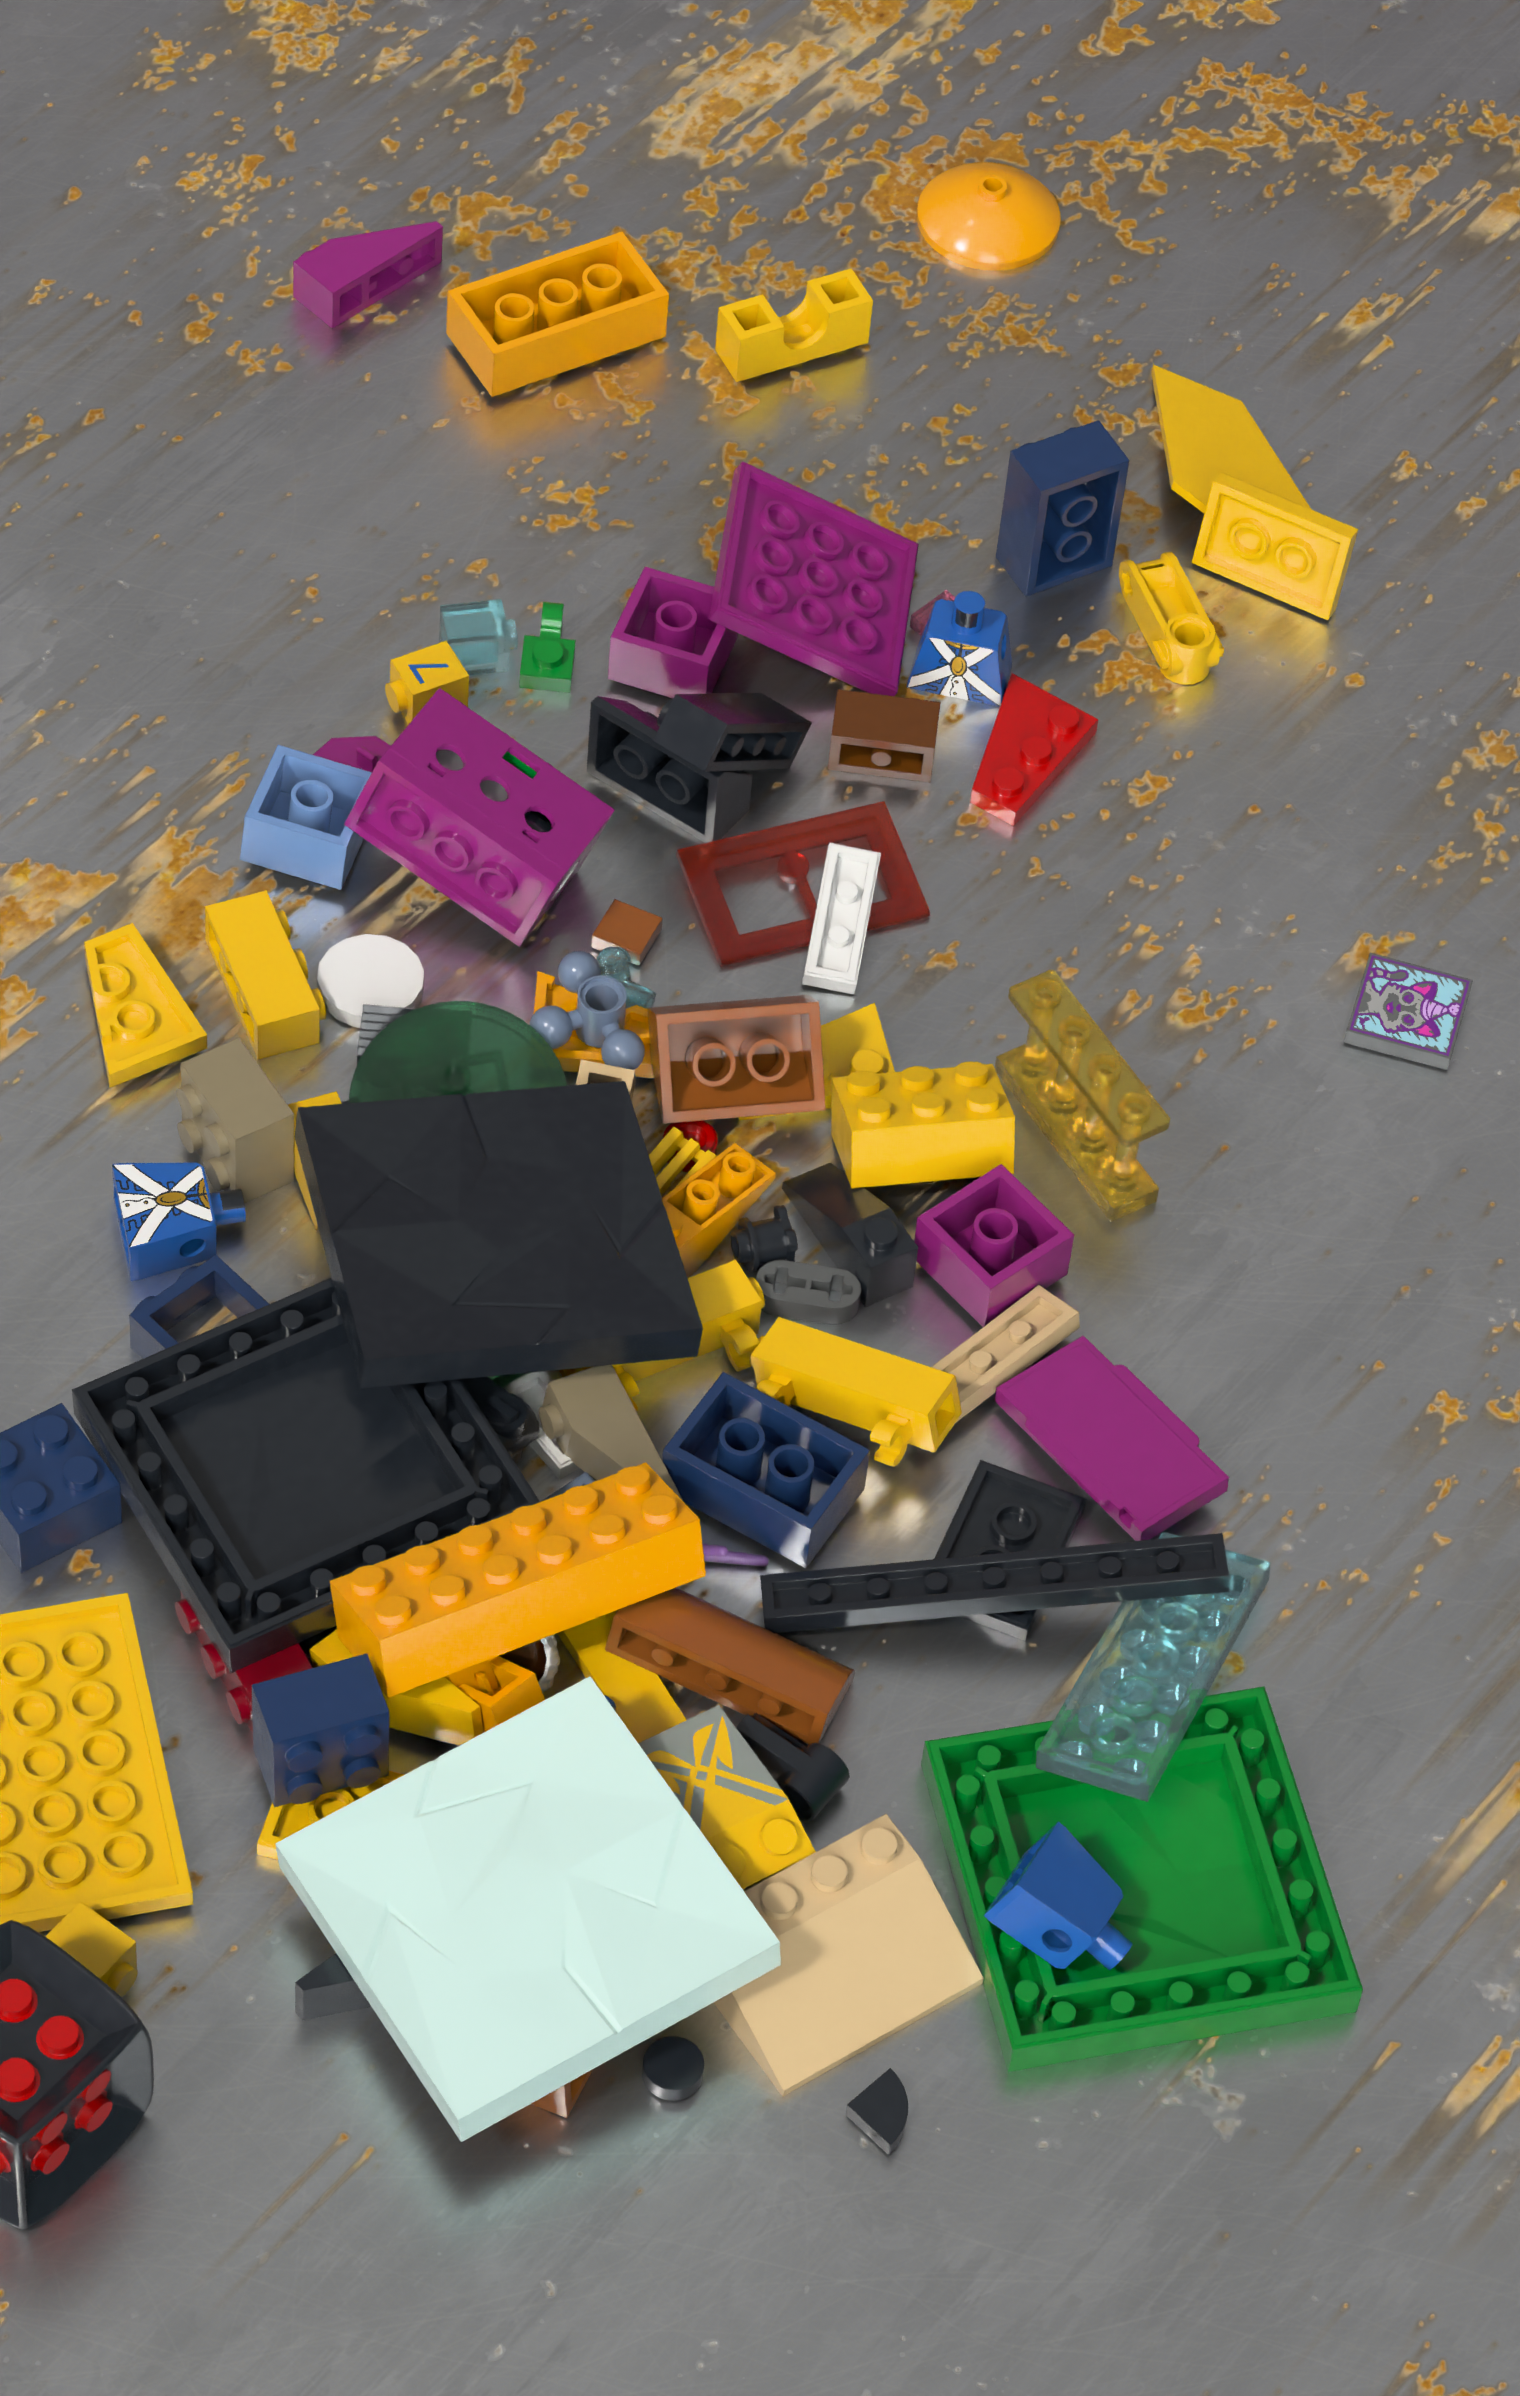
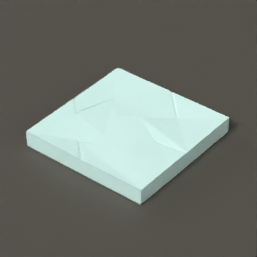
M591 1676L446 1752L436 1760L429 1761L275 1843L280 1869L461 2142L781 1965L780 1941L688 1812L683 1808L678 1798Z

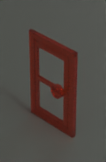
M885 801L677 849L676 857L719 965H729L810 944L817 903L806 879L810 867L809 861L798 852L827 846L829 842L836 844L866 837L871 850L881 853L879 870L891 899L872 903L867 931L929 917V907ZM780 857L777 866L778 876L786 883L797 885L810 918L739 935L714 872Z

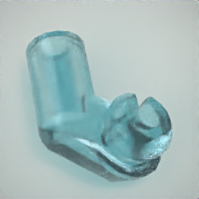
M606 947L601 950L596 958L601 968V975L615 978L623 984L627 993L626 1008L634 1005L646 1009L652 1007L655 1002L656 993L631 980L628 964L631 962L629 953L621 947Z

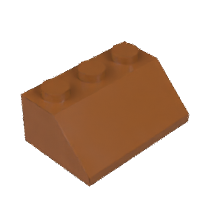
M810 995L647 1008L651 1065L663 1124L826 1110L819 1001Z

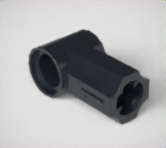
M758 1713L751 1716L747 1714L736 1726L742 1737L788 1797L800 1821H812L850 1778L846 1764L833 1750L819 1743H812L806 1747Z

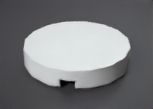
M363 934L345 938L328 949L319 962L317 988L320 990L324 1003L327 1005V1011L336 1020L360 1028L363 1004L417 1008L423 997L425 972L419 957L405 943L388 936Z

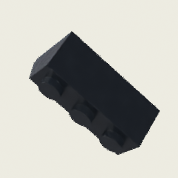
M597 696L591 702L586 772L711 847L749 811L753 777L751 774L744 770L702 771L653 742L659 729L657 725L658 718L654 714L644 712L625 700Z

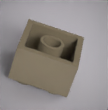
M234 1039L182 1062L181 1087L177 1089V1098L182 1110V1121L177 1124L178 1133L185 1148L190 1153L196 1151L203 1160L206 1175L216 1191L241 1189L245 1204L294 1182V1113L241 1039Z

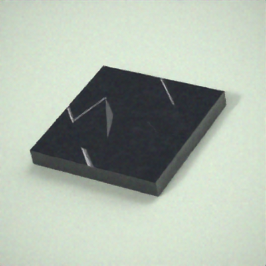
M625 1081L470 1093L465 1096L458 1094L298 1107L294 1137L360 1388L698 1356L703 1326Z
M332 1278L72 1389L74 1415L98 1454L120 1483L121 1493L230 1674L335 1627L336 1620L330 1587L331 1580L352 1573L359 1567L373 1565L403 1554L415 1546L427 1545L459 1533L466 1527L480 1525L507 1515L519 1507L540 1502L461 1379L360 1388Z

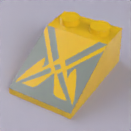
M720 1705L638 1743L743 1891L816 1852L788 1797Z

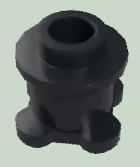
M784 1205L774 1207V1218L751 1222L747 1217L739 1219L738 1230L731 1232L730 1239L734 1259L739 1264L744 1263L750 1273L758 1271L759 1265H764L774 1260L795 1262V1251L798 1250L795 1230L792 1229Z

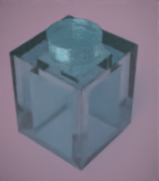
M501 599L440 605L439 642H448L469 676L509 672L510 650H517L518 636L515 620H506Z

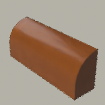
M673 1588L617 1610L605 1647L606 1651L743 1715L748 1714L751 1716L758 1713L791 1737L808 1745L820 1743L850 1688L855 1675V1670L679 1588Z

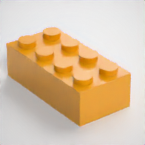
M619 232L448 290L446 334L491 397L666 337L669 293L625 234Z

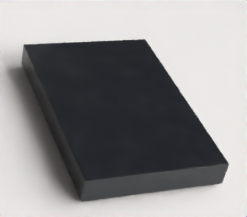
M980 1460L934 1559L1068 1547L1084 1513L1087 1499ZM1040 1609L959 1617L1026 1641Z

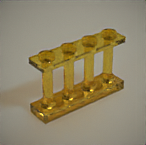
M1048 970L1011 986L1008 998L1029 1024L1027 1041L1024 1045L996 1056V1073L1110 1222L1157 1202L1159 1187L1138 1162L1137 1154L1141 1141L1169 1128L1170 1117L1054 970Z

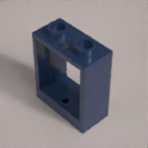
M214 1255L200 1266L188 1268L173 1285L157 1296L145 1298L136 1306L129 1315L130 1348L144 1359L178 1344L167 1331L215 1297L237 1318L267 1306L269 1303L223 1260Z

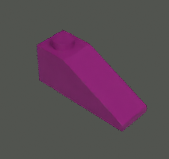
M435 221L330 239L315 249L306 251L293 261V297L333 329L442 262L443 226Z

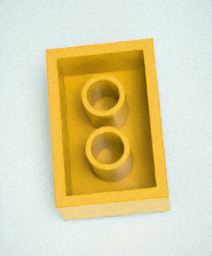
M969 1061L960 1063L956 1067L929 1069L923 1066H912L901 1072L876 1074L871 1071H856L849 1076L832 1077L831 1135L851 1189L976 1178L983 1176L1000 1164L1011 1174H1014L1015 1115L993 1064Z

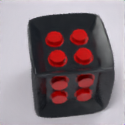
M9 1920L0 1925V2219L16 2228L25 2230L43 2220L63 2204L118 2150L135 2130L152 2100L154 2066L152 2041L149 2032L125 2000L98 1976L50 1939L29 1926Z

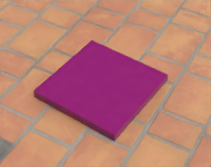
M742 461L733 474L709 620L865 692L895 696L899 686L919 544Z

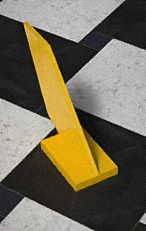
M1153 364L1151 374L1171 489L1204 513L1192 564L1329 620L1336 611L1359 529L1310 508L1241 400Z

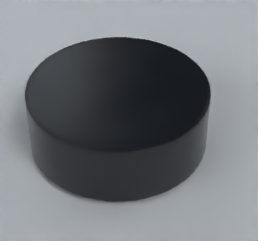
M667 2036L656 2040L648 2047L643 2058L642 2077L645 2086L652 2094L664 2100L677 2101L690 2097L699 2089L703 2080L704 2058L700 2049L693 2042L679 2036Z

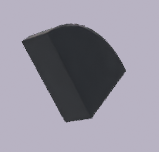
M891 2068L847 2104L845 2114L888 2155L894 2151L901 2141L908 2116V2099L905 2088Z

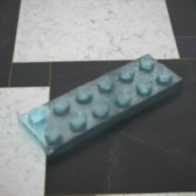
M1162 1532L1158 1539L1180 1536ZM1225 1549L1230 1592L1122 1601L1037 1749L1036 1768L1148 1802L1266 1587L1270 1577L1271 1562Z

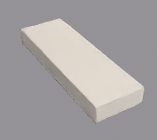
M829 842L802 980L803 985L855 994L881 856L880 852Z

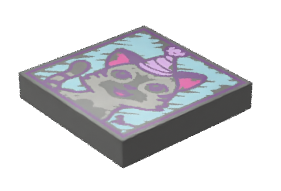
M1370 953L1346 1030L1344 1043L1448 1070L1473 980Z

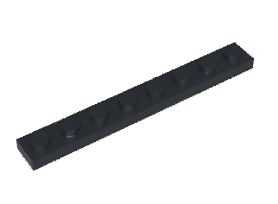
M1223 1533L760 1575L765 1629L774 1633L1230 1592Z

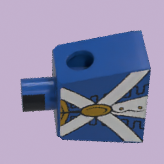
M963 591L955 597L954 601L944 599L935 601L917 645L907 688L1000 707L1012 670L1007 615L1002 611L985 608L984 598L974 591Z
M199 1163L112 1164L113 1199L130 1281L142 1280L207 1261L217 1254L216 1226L246 1222L242 1190L235 1189L209 1193L204 1166Z

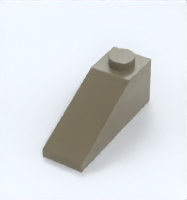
M612 1365L594 1366L548 1382L542 1407L539 1408L541 1426L546 1436L551 1440L556 1439L563 1454L571 1458V1461L577 1467L587 1472L589 1476L597 1481L616 1474L623 1468L637 1466L646 1462L683 1501Z

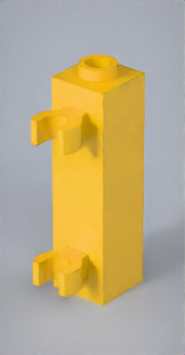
M737 1260L687 1278L703 1326L697 1357L725 1347L728 1359L737 1372L752 1367L750 1363L751 1351L760 1343L756 1334L759 1333L761 1309L765 1307L764 1295L757 1280L754 1277L747 1278ZM697 1357L615 1364L612 1366L637 1412L638 1407L632 1397L639 1395L636 1381ZM591 1367L562 1369L559 1372L562 1377Z
M781 1317L777 1318L765 1336L762 1335L758 1338L760 1343L751 1351L750 1363L754 1369L757 1383L755 1389L787 1406L793 1404L872 1431L870 1441L881 1444L874 1454V1460L895 1467L901 1461L908 1444L935 1453L962 1414L955 1375Z

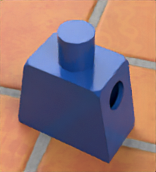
M1059 1821L1024 1853L984 1914V1917L1059 1969H1065L1086 1950L1105 1968L1111 1970L1122 1960L1133 1944L1108 1922L1123 1898L1121 1888Z

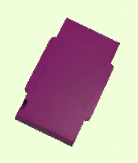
M1081 1336L996 1387L995 1402L1135 1541L1150 1540L1227 1492L1229 1477L1199 1448V1437L1126 1366H1114L1084 1336Z

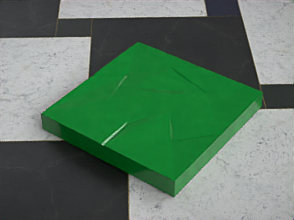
M1265 1686L925 1741L921 1767L960 1905L964 1913L977 1965L984 1978V1990L1008 2072L1357 2012L1363 1987ZM1058 1821L1067 1828L1122 1890L1123 1898L1108 1922L1133 1944L1122 1960L1111 1970L1105 1968L1086 1950L1065 1969L1055 1968L984 1917V1914L1024 1853Z

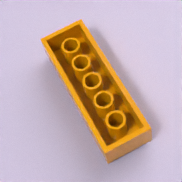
M645 1462L637 1466L623 1468L616 1474L587 1485L572 1487L563 1494L539 1503L519 1507L512 1513L483 1524L466 1527L459 1533L427 1545L415 1546L403 1554L379 1563L359 1567L352 1573L331 1580L330 1587L338 1638L354 1657L368 1654L379 1686L387 1698H390L705 1577L706 1571L700 1519Z

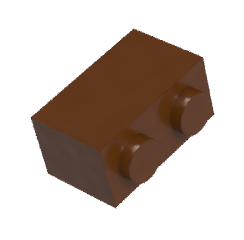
M838 689L828 770L931 783L941 702Z

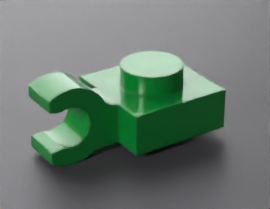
M543 602L540 637L524 635L519 688L571 693L576 640L561 639L564 604Z

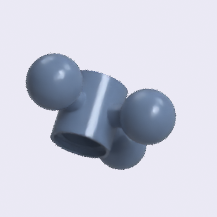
M573 951L567 954L558 966V978L566 990L578 994L577 1009L566 1012L564 1009L552 1005L538 1009L531 1017L529 1023L532 1039L543 1048L556 1049L566 1044L572 1035V1031L576 1030V1034L582 1042L592 1047L601 1048V1056L606 1065L635 1070L644 1059L645 1048L641 1038L636 1033L624 1030L627 998L625 987L617 979L601 975L600 965L597 959L590 953Z

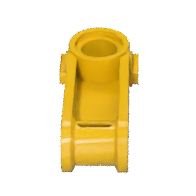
M1165 552L1156 560L1136 564L1132 560L1121 562L1119 581L1122 594L1162 674L1170 681L1182 685H1194L1203 681L1208 676L1210 668L1218 665L1220 657L1224 654V647L1177 557L1172 552Z

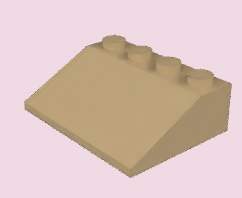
M885 1814L744 1891L780 1941L781 1965L713 2003L782 2097L982 1985L984 1978L921 1858L889 1816Z

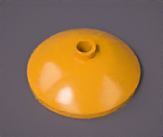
M974 162L946 170L934 177L925 186L918 200L917 223L926 242L943 257L974 269L998 271L1028 265L1044 256L1052 248L1060 229L1061 215L1059 205L1050 190L1025 171L1001 163Z

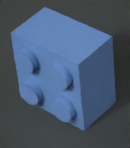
M277 745L244 818L240 860L341 890L364 839L345 826L344 823L372 772Z

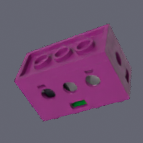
M439 688L379 759L344 825L520 947L577 874L615 809Z

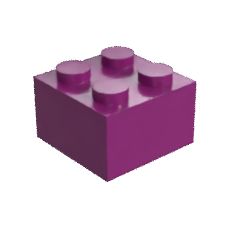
M644 567L610 637L608 679L670 698H674L675 694L712 693L738 638L737 632L709 620L714 586Z
M1000 1164L917 1217L914 1242L918 1246L916 1262L984 1327L1038 1285L1046 1289L1068 1274L1074 1234L1017 1178Z

